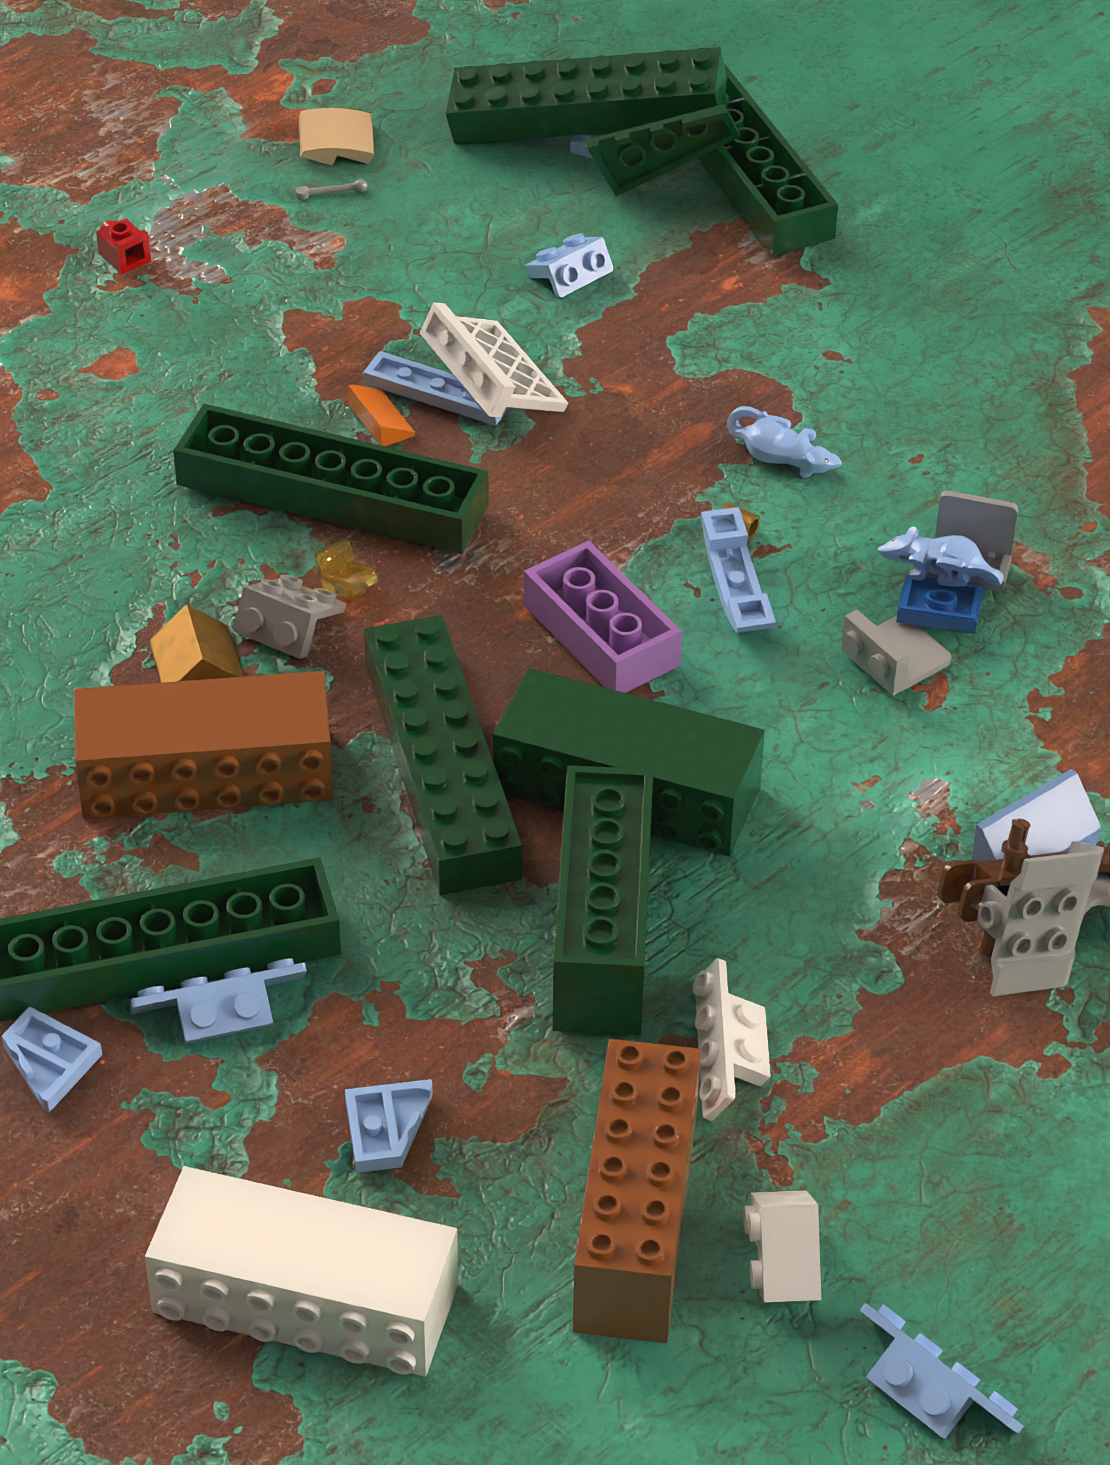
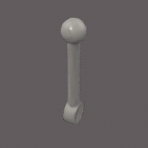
M358 179L355 183L310 189L306 186H300L296 188L295 192L298 199L305 200L310 195L350 190L364 192L368 184L364 179Z

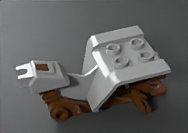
M1017 818V820H1012L1008 840L1002 843L1003 859L957 861L945 866L941 874L937 896L944 903L959 902L958 917L964 922L977 921L983 929L984 935L979 951L984 955L991 956L993 982L990 994L992 996L1058 988L1068 984L1075 959L1074 948L1083 916L1093 906L1104 905L1110 907V842L1105 847L1103 841H1098L1096 845L1072 841L1070 850L1067 852L1030 856L1027 853L1028 847L1025 845L1031 824L1024 819Z

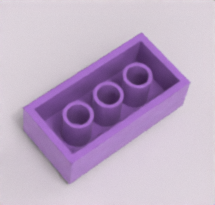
M590 541L524 570V606L605 688L626 693L681 666L682 630Z

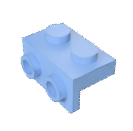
M583 233L567 237L563 240L564 245L557 249L552 247L536 254L537 259L525 265L529 278L550 279L556 297H564L613 271V265L604 238L584 237Z

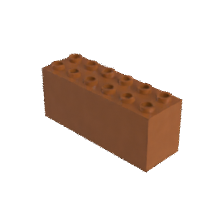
M324 671L74 689L75 763L83 819L334 800Z
M609 1039L574 1263V1333L668 1343L697 1117L700 1048Z

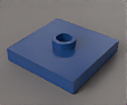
M908 574L905 577L896 622L975 634L984 586L967 583V586L940 585L936 578L925 577L923 580H914Z

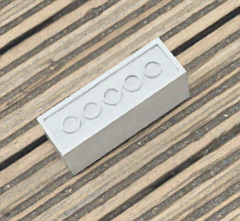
M186 1166L181 1171L145 1255L153 1313L160 1314L170 1320L183 1319L204 1324L216 1331L229 1330L250 1335L263 1342L276 1341L297 1346L305 1352H323L340 1356L352 1363L360 1364L365 1362L389 1368L398 1374L412 1373L426 1377L458 1287L457 1228Z

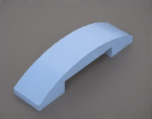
M739 507L701 512L702 528L713 578L723 609L731 626L736 633L775 628L776 621L767 593L762 594L747 548L748 534Z

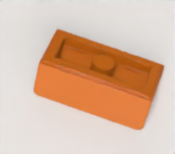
M348 385V405L379 445L388 446L415 436V431L381 389Z

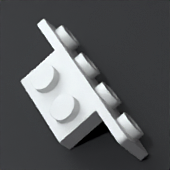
M716 958L706 970H702L695 978L693 984V993L696 999L695 1027L698 1031V1048L701 1049V1086L699 1096L702 1100L703 1118L713 1121L735 1099L734 1077L760 1087L771 1077L765 1007L728 993L726 961Z

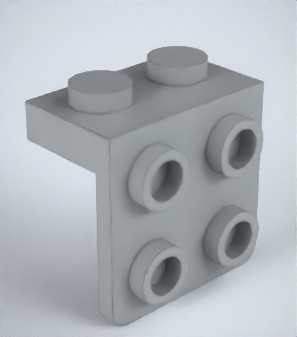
M947 490L942 492L940 497L935 538L958 535L972 540L978 547L984 561L990 567L999 570L1004 575V579L999 587L989 584L979 576L973 577L968 583L982 585L987 590L1003 592L1012 559L1018 506L1013 502ZM930 572L926 575V577L938 579L937 575Z
M280 575V578L273 580L262 579L260 583L244 586L232 631L301 659L308 656L317 619L343 613L346 603L337 600L336 594L329 590L321 588L312 590L303 586V581L294 576Z
M856 609L844 617L841 650L892 696L951 664L952 656L950 652L919 626L897 623V616L876 626Z

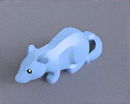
M746 406L736 408L728 418L727 427L729 433L737 439H744L749 453L754 458L762 462L790 464L800 468L802 479H807L812 473H824L842 465L837 455L830 453L823 447L811 445L809 441L816 438L814 430L805 428L797 434L790 429L791 422L788 419L768 415L765 411L760 412L755 408ZM741 417H752L757 419L754 424L742 427L738 419Z
M911 527L905 535L894 537L878 548V552L887 559L914 564L916 567L911 569L909 574L914 580H923L927 573L930 572L938 576L937 581L940 585L956 587L967 586L970 579L979 576L989 584L999 587L1004 579V575L999 570L990 567L984 561L976 544L964 536L951 535L935 539L920 537L919 530L916 527Z

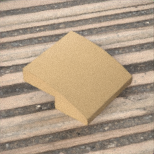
M317 108L300 112V157L333 166L337 155L370 164L374 155L371 113L344 108Z

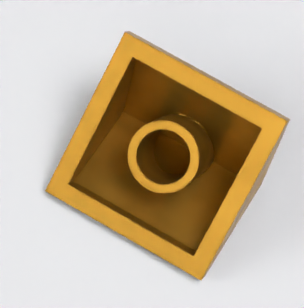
M187 604L150 640L161 683L244 677L228 625Z

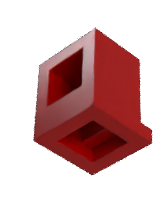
M127 218L117 222L113 220L106 221L96 231L98 253L121 275L151 262L149 233L146 230L140 231ZM129 249L133 254L126 256L125 250Z

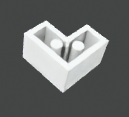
M807 1190L751 1193V1206H744L743 1208L745 1234H749L750 1242H755L758 1248V1260H750L751 1288L759 1289V1295L764 1302L821 1300L819 1213L817 1202Z

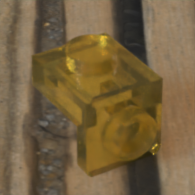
M341 540L315 552L313 555L323 589L349 599L363 595L367 587L378 583L373 567L355 561L349 541Z

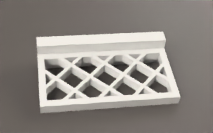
M433 302L419 333L489 417L501 418L506 407L556 412L565 411L568 402L498 321L458 317L453 314L446 304Z

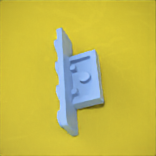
M283 959L269 963L267 965L268 970L251 974L250 968L235 969L224 973L225 979L208 983L207 977H197L181 982L182 988L164 992L163 986L145 988L137 992V998L131 999V1014L177 1005L185 1044L272 1026L273 1019L266 986L303 979L307 972L305 963L294 964L293 959Z
M867 1303L860 1309L862 1313L895 1338L866 1378L944 1439H946L973 1401H976L1006 1426L1019 1434L1024 1425L1013 1417L1018 1408L996 1391L989 1398L975 1388L980 1381L977 1376L958 1362L952 1368L938 1359L943 1350L921 1333L918 1334L915 1340L901 1330L906 1321L884 1304L878 1311Z

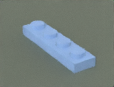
M382 351L376 355L363 372V383L495 426L501 420L499 417H489L454 374ZM510 407L505 408L502 417Z

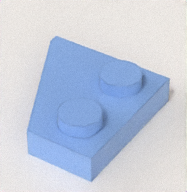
M30 1006L2 1035L5 1050L42 1108L47 1112H50L102 1056L101 1043Z
M431 1079L345 1089V1102L356 1173L400 1168L403 1166L433 1096Z

